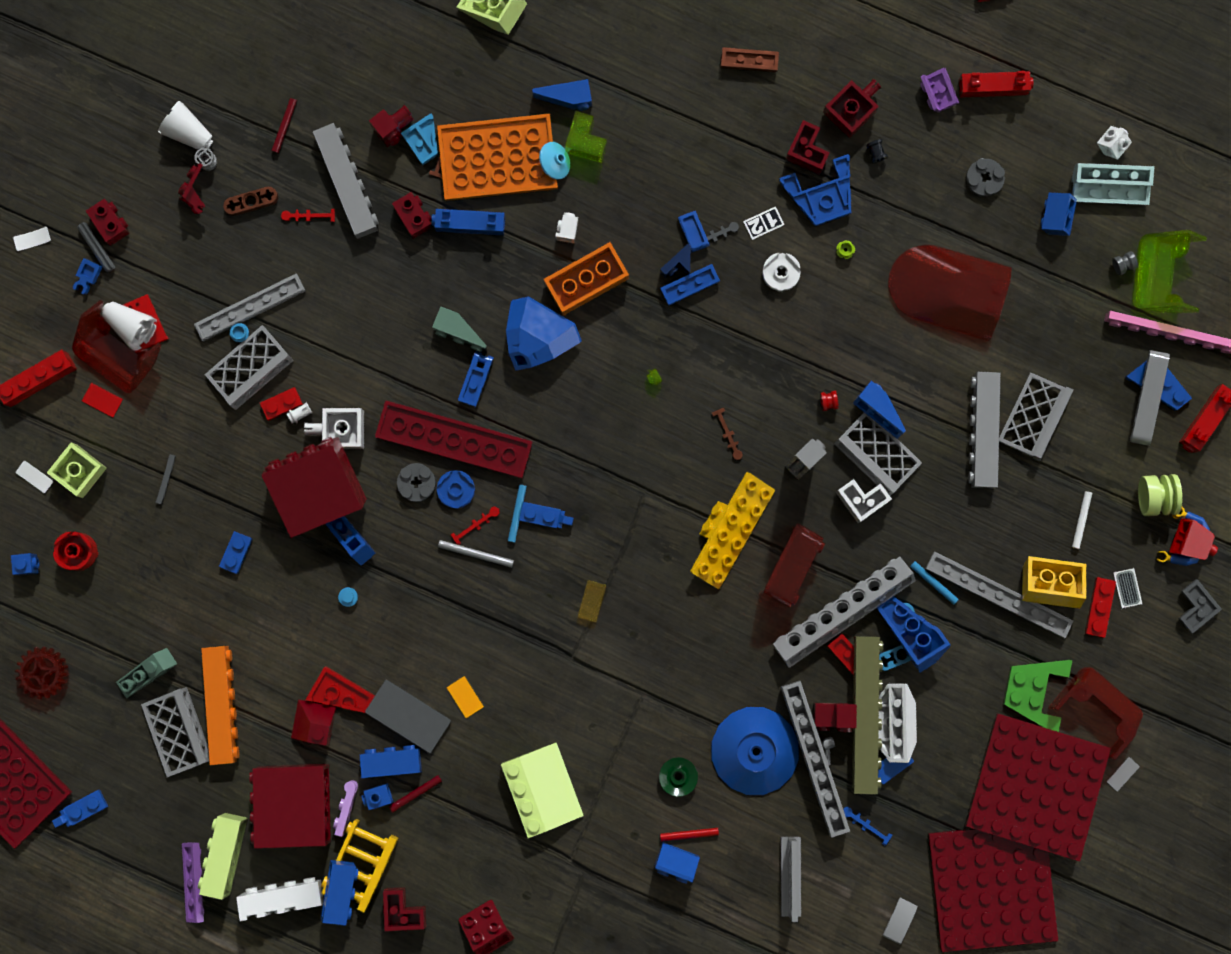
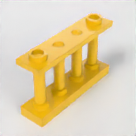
M355 819L353 823L349 822L345 833L348 835L336 861H342L345 853H348L373 864L372 867H375L373 875H366L358 871L357 879L365 882L364 885L367 888L365 893L355 891L354 900L359 904L357 909L365 912L399 838L391 835L389 839L378 837L358 828L360 820ZM353 835L381 846V849H383L381 857L372 856L350 846ZM325 876L321 884V887L323 888L322 894L324 895L327 883V876Z

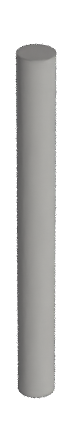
M440 540L438 547L511 568L514 560L450 542Z

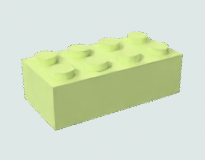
M224 813L213 820L212 830H214V833L207 845L209 855L208 858L205 857L202 869H205L204 876L200 877L198 883L199 895L221 900L230 895L248 818Z

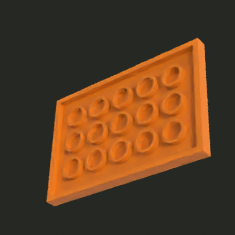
M550 114L437 125L445 201L558 189L557 180L550 178L543 171L539 160L540 150L543 145L553 142Z

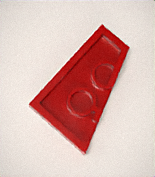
M325 666L305 700L365 713L375 695Z

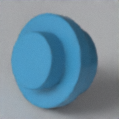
M237 323L231 327L230 336L236 342H243L249 337V329L246 325Z
M347 587L340 591L338 599L343 606L350 607L356 604L358 594L353 588Z

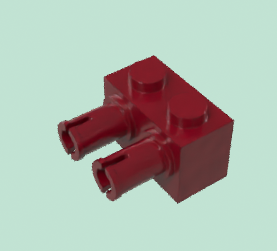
M403 105L393 115H388L383 109L371 118L369 122L373 131L388 148L390 145H396L401 140V129L414 119L408 108Z

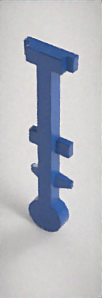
M850 807L843 808L845 817L853 818V824L858 821L863 825L862 830L865 831L868 828L884 839L882 842L884 846L887 845L892 834L883 835L869 825L870 820L867 819L864 822L860 819V813L854 815Z

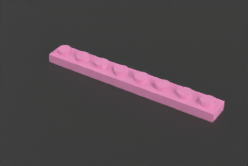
M1109 311L1105 315L1104 321L1109 322L1110 326L1121 327L1122 325L1128 327V330L1138 332L1143 330L1147 331L1146 334L1151 336H1158L1160 334L1164 335L1168 340L1181 339L1184 340L1185 344H1202L1203 348H1218L1223 353L1231 354V339L1114 311Z

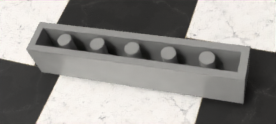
M332 123L313 131L354 235L359 239L378 231L376 225L379 222L376 214H371L369 209L372 207L368 196L364 197L362 190H365L361 179L357 180L355 175L358 172L354 162L349 160L348 156L351 153L347 144L343 145L341 139L344 136L341 128H336L335 124Z
M976 372L974 377H971V388H974V395L970 398V406L973 407V415H970V426H973V434H970L969 444L972 445V453H969V464H972V472H969L968 482L971 483V488L995 489L998 487L1001 373Z
M812 438L785 467L799 480L827 453L824 450L826 447L818 439L815 441Z

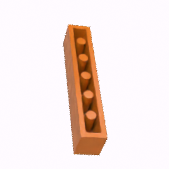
M229 646L201 648L210 765L235 763L237 758H239V747H236L235 739L238 738V729L234 727V719H236L237 713L236 708H233L232 701L235 700V690L231 687V681L234 680L233 669H230L232 651L229 650Z

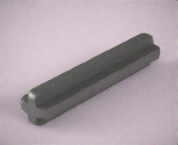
M86 222L77 226L79 232L106 272L114 270L113 262Z

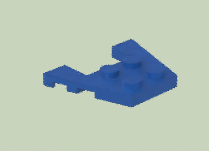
M849 154L832 160L838 179L807 190H801L796 173L779 178L780 184L814 226L851 214Z

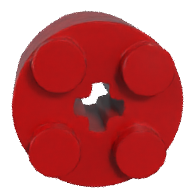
M66 532L60 535L54 543V560L60 567L67 570H85L98 557L95 541L84 533ZM74 548L78 549L76 555L73 554L75 552Z

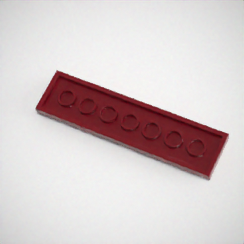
M386 400L375 434V438L522 479L533 441Z

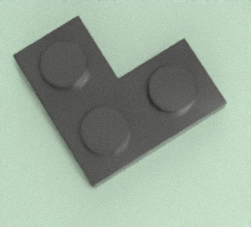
M1195 579L1181 590V593L1193 607L1178 619L1190 634L1194 633L1222 610L1198 579Z

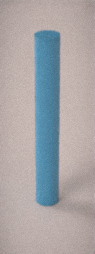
M519 485L508 537L510 542L516 541L520 513L527 487L524 485Z
M916 561L910 565L915 572L953 605L959 600Z

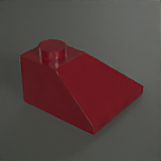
M298 700L291 738L314 744L329 745L337 706Z

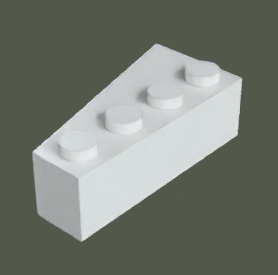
M315 877L303 879L304 883L296 884V881L284 882V886L279 887L276 884H270L261 890H257V887L245 889L246 892L236 897L239 919L243 921L247 920L251 915L259 918L270 915L271 912L280 914L288 912L290 909L301 910L321 906L324 901L321 880L315 881Z

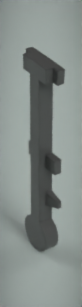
M732 222L726 229L721 226V231L714 233L713 230L710 231L711 235L707 236L708 241L712 239L714 242L718 241V236L724 235L727 237V232H737L739 225L736 222Z

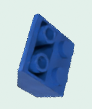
M662 842L654 865L658 871L657 873L667 877L669 874H672L676 877V880L687 884L688 881L693 882L700 857Z

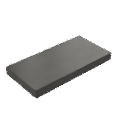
M385 679L365 710V713L429 753L432 752L451 722V719Z

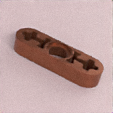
M264 187L230 197L225 200L223 207L229 215L237 216L274 205L278 201L279 196L274 188ZM267 192L274 194L273 196H271L272 200H268L267 198L261 199L263 203H260V199L257 196L258 194H260L261 197H266ZM255 197V205L248 206L246 204L247 198ZM242 199V204L245 208L242 209V206L239 205L235 207L234 211H232L230 208L228 209V207L231 206L232 202L235 205L241 204L239 200Z

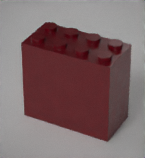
M332 437L325 438L317 446L314 444L308 445L303 448L304 451L298 454L296 451L289 453L281 461L279 458L272 460L261 474L291 538L362 509L367 500L338 437L334 439Z
M329 764L259 766L252 769L249 775L250 784H253V792H250V803L253 804L250 822L254 824V832H251V844H254V848L326 846L331 842Z

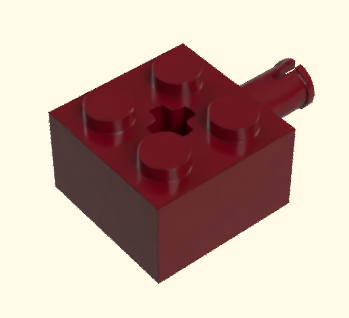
M874 79L863 90L851 80L823 110V113L849 139L876 113L879 107L871 99L881 89L879 83L875 85L877 81Z

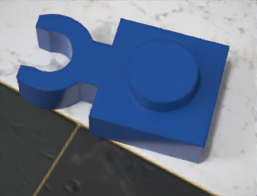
M83 258L76 273V276L80 277V279L74 283L73 289L78 290L80 285H82V294H88L90 290L89 283H96L102 266Z

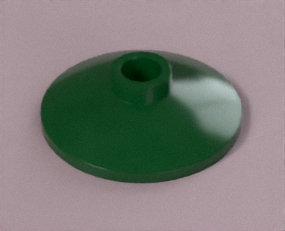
M682 757L671 758L661 767L659 773L660 784L672 796H685L691 793L697 785V769L688 759ZM676 773L682 774V778L680 780L675 779Z

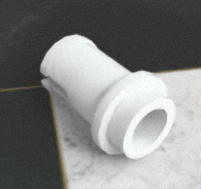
M306 402L293 411L289 410L290 412L287 413V416L292 424L295 422L297 424L298 420L312 414V411Z

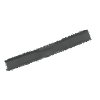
M169 454L156 500L158 504L163 503L173 470L175 455Z

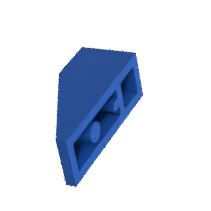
M588 79L532 89L533 98L570 109L583 111L592 106Z
M870 381L853 404L898 439L906 429L887 393L879 384Z
M345 516L326 523L327 527L349 555L361 566L375 554L374 550Z

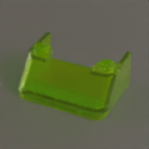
M1191 230L1145 234L1139 242L1138 268L1136 269L1133 294L1134 306L1143 310L1173 314L1199 312V308L1183 303L1181 296L1171 294L1175 258L1184 257L1188 253L1190 242L1206 241L1207 237Z

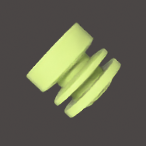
M1176 474L1162 475L1160 479L1155 475L1142 476L1140 478L1138 500L1142 515L1158 516L1160 511L1164 515H1169L1170 513L1178 515L1182 508V488L1180 479Z

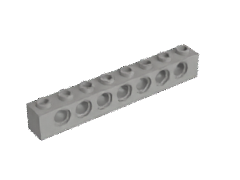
M901 557L890 560L884 568L874 571L871 577L865 581L858 582L855 588L849 592L842 593L839 599L833 603L826 604L823 610L817 614L810 615L807 621L794 626L788 634L778 637L776 642L773 643L776 651L790 668L915 582L914 573ZM895 576L893 580H887L888 577ZM873 587H879L877 591H871ZM857 598H864L861 602H855ZM841 609H848L845 613H839ZM825 620H832L829 624H823ZM809 631H816L813 635H808ZM800 641L797 646H792L793 642Z
M801 681L781 686L780 688L829 836L835 837L850 832Z

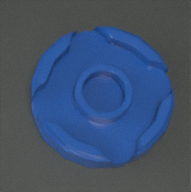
M449 471L438 481V498L449 508L458 509L465 507L474 497V482L463 471Z

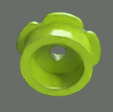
M845 240L837 245V255L840 258L849 259L855 253V247L850 241Z

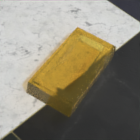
M590 580L587 581L578 618L593 622L597 621L606 585Z

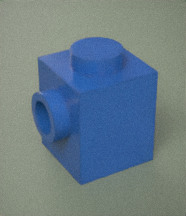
M37 554L11 555L13 575L20 576L39 573L38 568L40 564Z
M388 783L363 791V804L365 807L368 806L369 810L393 802Z

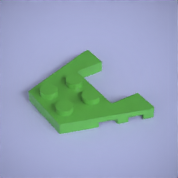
M1072 660L1010 666L1003 704L1039 726L1059 732L1061 717L1042 714L1049 674L1069 678Z

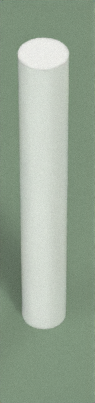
M1087 491L1084 493L1072 545L1076 549H1080L1092 493Z

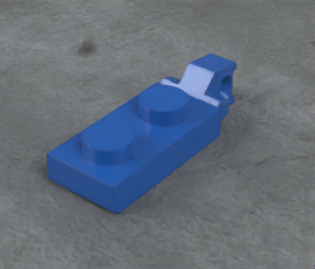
M523 502L519 521L557 529L562 528V524L572 526L574 518L564 516L565 511H561V509Z
M99 789L63 808L60 811L62 816L52 820L55 828L65 823L67 827L73 826L107 808L108 805Z

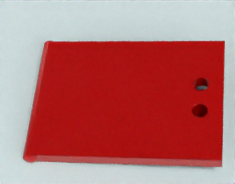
M148 294L124 304L126 307L152 316L157 321L154 322L157 327L147 344L143 342L139 345L142 348L136 350L135 353L169 339Z

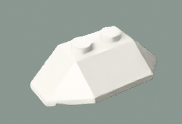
M887 684L879 695V699H882V711H879V719H882V730L879 731L878 737L882 740L881 751L889 762L909 763L917 743L916 702L907 684Z

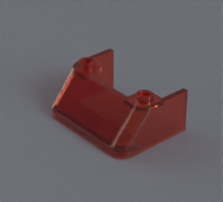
M100 300L80 316L72 350L79 359L124 392L131 393L138 387L156 363L161 344L157 343L150 350L142 349L138 354L109 333L110 325L100 315L103 301Z
M799 523L792 526L793 531L764 590L759 594L786 608H789L791 604L795 606L800 596L797 592L816 553H821L825 545L822 542L823 537Z
M1084 667L1049 705V708L1059 710L1070 696L1076 701L1084 702L1094 695L1122 719L1116 727V734L1119 739L1111 747L1108 757L1109 759L1116 760L1136 736L1143 713L1138 706L1095 669Z

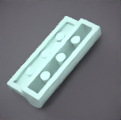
M1077 163L1072 175V195L1077 199V202L1149 205L1151 186H1153L1154 166Z

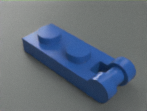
M475 352L458 398L459 402L473 407L477 406L494 357L489 355L486 357L481 355L480 352ZM478 362L485 364L483 369L477 367Z

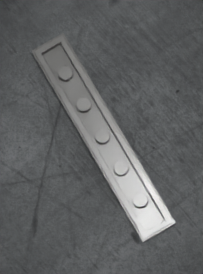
M296 273L194 325L204 342L230 329L233 325L249 320L306 290Z

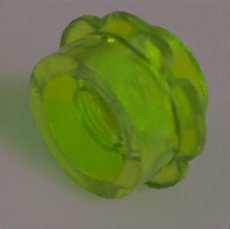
M656 368L648 370L647 378L651 385L656 384L658 386L659 383L663 382Z

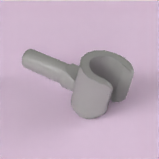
M832 737L825 738L822 741L828 765H830V748L835 747Z

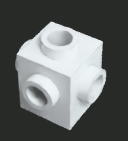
M1110 126L1097 142L1104 155L1117 160L1132 143L1125 129Z

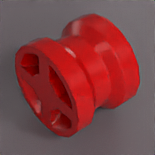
M831 391L828 394L825 392L820 393L823 412L831 408L834 410L839 408L836 391Z

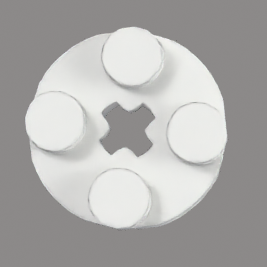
M775 253L764 264L762 271L763 279L773 290L778 292L790 290L799 281L800 264L790 254ZM777 268H780V269L785 268V269H786V271H785V275H786V276H784V277H783L782 275H781V276H778V275H777V273H778Z

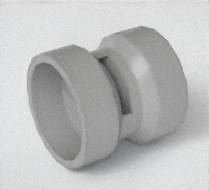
M201 148L195 153V161L197 164H203V170L211 171L216 167L217 158L210 149Z

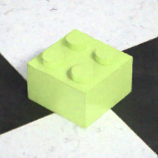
M70 443L47 473L74 495L84 498L107 468L80 446Z

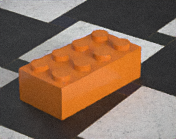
M611 242L546 277L544 284L564 316L629 279V274Z

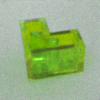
M575 111L565 151L572 155L602 163L607 139L590 135L594 124V116Z

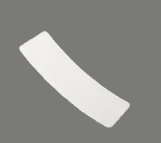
M47 227L13 237L17 251L38 246L51 240Z
M23 461L16 471V474L43 493L53 483V480L26 461Z

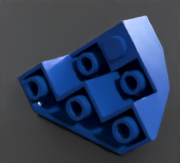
M531 297L511 301L506 335L509 355L515 370L531 368L550 361L582 341L575 323Z

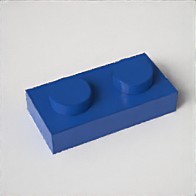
M234 531L219 567L238 574L253 538Z

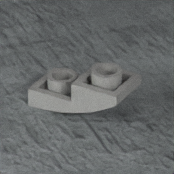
M899 898L882 936L901 944L918 906Z

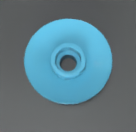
M549 142L543 145L539 154L540 165L543 171L550 178L556 180L567 176L570 170V158L565 148L556 142Z

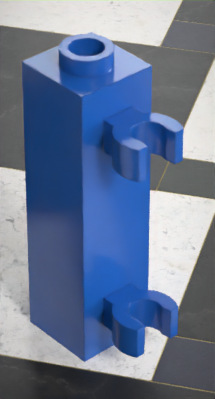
M436 209V214H432V226H435L437 232L504 235L505 214L500 212Z

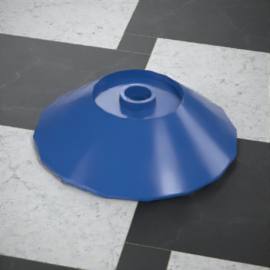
M745 707L731 713L718 726L712 740L711 759L718 776L731 789L745 795H765L780 789L792 777L799 761V742L793 727L779 713L765 707ZM758 748L760 753L754 755L753 749Z

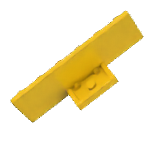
M746 472L728 505L718 501L712 508L709 518L703 524L699 534L708 540L690 572L713 587L720 589L774 494L775 489L751 473Z

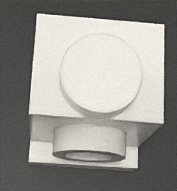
M564 213L562 220L558 221L557 231L560 233H556L557 241L575 243L578 227V217H575V214Z

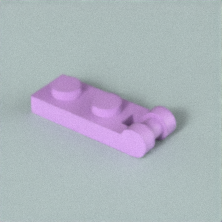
M354 780L344 785L346 796L345 799H341L338 810H341L339 818L336 817L333 829H336L334 835L341 837L345 835L358 790V783Z

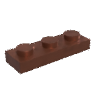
M723 47L721 68L777 72L779 52Z

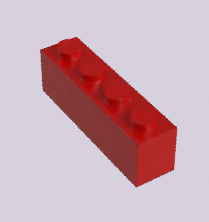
M61 349L0 385V399L4 405L12 407L77 370V367L69 353Z

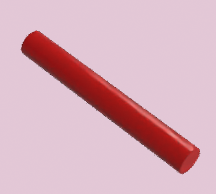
M718 828L663 833L660 834L662 842L718 836L719 830Z

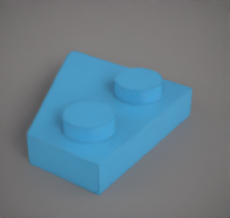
M430 113L401 133L422 165L438 156L434 118Z

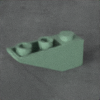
M440 307L432 326L433 330L436 331V335L446 338V336L452 337L454 342L464 345L465 342L471 345L470 348L479 352L482 349L487 351L486 344L459 313Z
M165 648L152 654L116 683L125 697L128 698L165 674L177 663L169 650Z

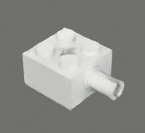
M323 408L322 423H305L304 428H306L304 429L305 435H322V440L328 437H332V439L338 437L343 449H364V410L361 408ZM343 425L347 427V430H345L344 433L339 430L340 428H343Z

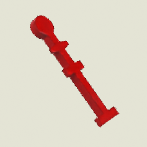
M331 209V213H310V210H306L305 214H299V211L296 210L295 214H291L289 211H283L281 218L284 221H289L291 218H295L296 221L299 218H306V221H310V218H331V222H335V209Z
M492 507L487 515L482 513L483 518L477 522L475 519L472 520L473 525L456 536L452 533L451 536L457 545L461 544L459 541L461 537L474 528L480 530L481 527L479 525L484 521L490 523L489 518L491 516H498L500 513L499 508Z

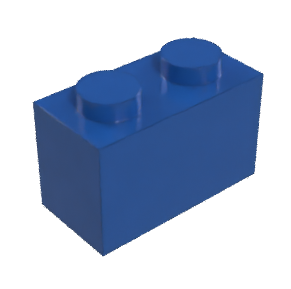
M1048 194V199L1045 200V214L1041 220L1042 230L1048 235L1070 236L1077 199L1072 194Z

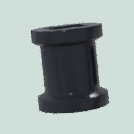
M882 139L872 141L866 145L871 152L872 163L883 161L888 157L883 150Z

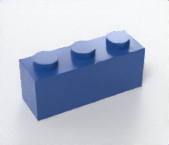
M415 745L403 746V750L387 747L384 748V752H376V749L364 750L365 753L360 754L361 778L422 772L420 748L415 749Z
M330 860L321 913L322 923L346 925L347 919L350 920L352 908L349 907L350 900H354L355 896L353 882L357 881L358 869H356L354 862Z

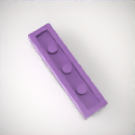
M196 842L182 843L186 922H204L202 895H199L200 889H198V883L202 875L200 863L201 849L199 843Z

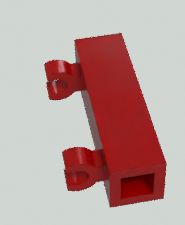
M1030 71L976 72L962 74L959 78L960 98L1028 95L1034 86L1033 77L1030 78Z
M1224 384L1215 388L1179 441L1186 451L1196 453L1202 450L1231 407V389Z

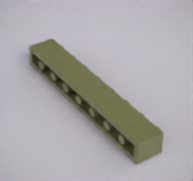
M854 636L853 704H857V728H853L852 792L854 794H878V789H881V777H878V770H881L882 762L881 758H878V750L882 749V740L878 737L879 731L882 730V719H879V711H882V699H879V691H882V680H879V672L883 670V662L879 660V652H883V641H880V637Z

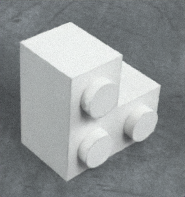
M854 479L836 491V494L857 523L892 500L881 484L864 494Z

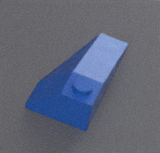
M894 596L877 607V610L919 673L935 664L951 646L939 628L927 622L925 618L913 612Z

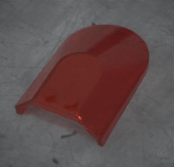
M920 245L905 251L893 264L888 280L889 292L896 306L911 318L989 341L1001 315L1010 284L1012 268L939 246Z

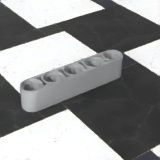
M1149 351L1130 442L1147 446L1151 444L1170 354Z

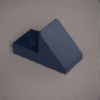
M687 244L660 269V274L664 278L668 275L670 277L679 270L678 266L687 275L690 274L691 246Z

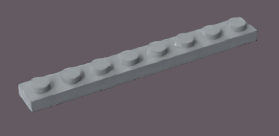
M933 552L925 568L1062 638H1066L1072 626L1073 620L1039 603L1022 601L1021 594L937 552Z

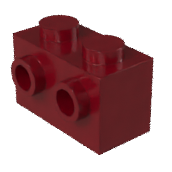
M412 192L392 203L413 239L433 228L430 223L432 218L428 211L423 212L421 208L423 203L418 195L414 197Z
M104 198L87 209L86 213L104 240L111 246L130 234L127 230L129 225L123 217L119 218L116 213L119 210L113 202L109 203Z

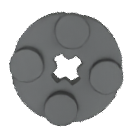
M980 158L969 167L966 173L968 188L979 197H988L996 194L1004 184L1005 170L992 159ZM981 174H988L990 181L987 180L986 182H983Z
M413 463L401 469L397 478V487L401 495L412 502H421L434 492L436 479L428 467L423 464ZM415 477H418V480L422 481V484H419L418 488H415V486L411 484V481H414Z

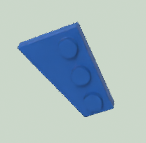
M1147 360L1125 377L1140 388ZM1167 368L1160 401L1176 411L1192 398Z

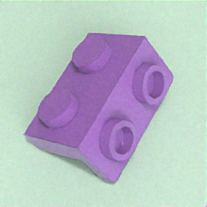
M942 68L927 76H921L922 82L920 84L922 90L927 92L929 97L927 103L931 110L939 113L959 104L946 68Z

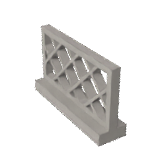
M262 325L204 375L226 399L227 403L237 410L294 360ZM264 332L267 335L266 343H257V337ZM246 346H252L251 356L242 355L243 349ZM256 347H265V355L255 356ZM269 347H277L280 350L276 356H268ZM231 359H238L237 368H228V362ZM242 359H251L250 369L241 368ZM255 359L264 360L262 368L254 369ZM217 371H223L222 381H215L212 375ZM227 371L236 372L235 381H226ZM240 372H249V379L245 382H240ZM226 384L235 385L234 392L228 396L225 393Z
M1030 372L999 437V442L1040 461L1069 402L1073 389L1065 388ZM1031 380L1039 381L1042 389L1032 392L1029 386ZM1055 388L1060 393L1058 397L1049 399L1046 390ZM1043 391L1047 401L1036 404L1033 395ZM1031 396L1034 405L1024 409L1021 403L1022 399ZM1048 404L1051 410L1050 414L1041 417L1038 407ZM1035 408L1039 418L1028 421L1025 411ZM1023 413L1026 422L1015 426L1013 421L1014 415ZM1040 421L1043 427L1042 430L1033 434L1030 424ZM1027 425L1031 435L1020 438L1017 428ZM1015 431L1017 440L1010 442L1003 439L1006 432ZM1033 439L1034 447L1032 451L1023 447V440Z
M865 413L834 443L877 486L881 484L889 496L922 464L898 439ZM865 417L872 422V428H862V420ZM851 431H859V441H852L847 435ZM863 432H872L873 441H863ZM876 432H883L886 435V442H876ZM863 445H873V455H867L863 451ZM876 445H886V455H877ZM890 445H896L899 448L900 455H890ZM877 458H887V468H880L877 465ZM890 458H900V468H891ZM903 458H910L915 465L912 468H904ZM891 471H900L901 480L898 483L891 478Z
M187 687L141 704L167 777L209 762V747ZM170 697H174L176 702L174 709L165 706ZM154 704L160 707L157 716L150 713L148 706ZM163 709L172 713L168 722L160 719ZM175 715L182 719L180 728L172 724ZM158 722L166 725L163 735L156 730ZM170 727L178 731L175 740L166 737ZM182 733L188 736L187 746L178 742ZM164 740L173 744L169 753L163 750ZM176 746L185 749L182 758L173 755ZM188 751L194 754L197 762L191 764L185 761ZM171 758L179 762L177 769L171 771L169 766Z
M781 837V916H788L792 922H798V917H801V837Z

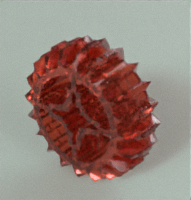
M35 647L34 652L31 650L27 651L28 656H21L24 662H17V665L21 668L15 670V673H20V676L15 679L16 681H22L18 687H25L23 690L24 694L30 692L31 698L36 696L37 699H42L44 696L47 699L50 698V694L53 696L57 695L56 689L59 691L63 690L60 683H67L63 676H69V673H64V669H67L68 665H62L66 659H59L60 652L54 654L53 648L48 650L47 647H42L40 650L39 647ZM42 657L49 659L54 667H48ZM35 660L36 662H34V669L31 672H29V667ZM42 670H44V671H49V672H45V675H43V676L35 675V674H38L39 671H42ZM56 673L54 681L49 686L50 676ZM35 678L42 689L34 686L30 679Z

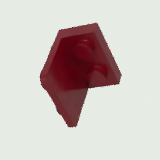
M493 900L485 902L459 918L462 929L472 950L476 954H490L515 939L512 932L505 926Z

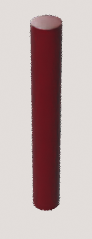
M289 99L271 150L274 153L279 154L297 103L295 99Z
M437 775L389 806L392 813L441 783L442 779Z

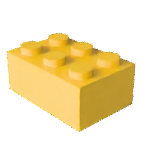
M1028 556L1023 565L1022 601L1080 609L1086 600V564Z

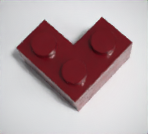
M803 120L785 160L820 175L830 152L813 145L820 127Z
M813 703V720L815 726L818 727V731H830V727H836L837 731L851 732V728H857V704Z
M405 887L386 888L383 891L385 931L425 929L426 906L406 907Z

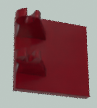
M201 163L190 168L186 176L189 178L188 182H184L178 191V194H180L179 200L189 205L195 214L202 212L198 207L201 209L205 207V204L192 187L203 166Z

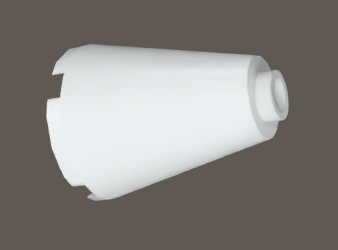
M178 101L172 107L170 114H167L158 132L195 149H209L213 143V140H211L212 135L182 102Z
M116 302L107 303L102 308V317L128 347L134 351L141 349L142 347L139 345L143 342L147 344L156 330L157 326L154 322L157 321L152 316Z

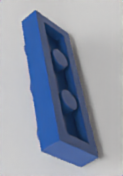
M710 264L661 287L660 290L668 306L719 283L720 279L713 265Z

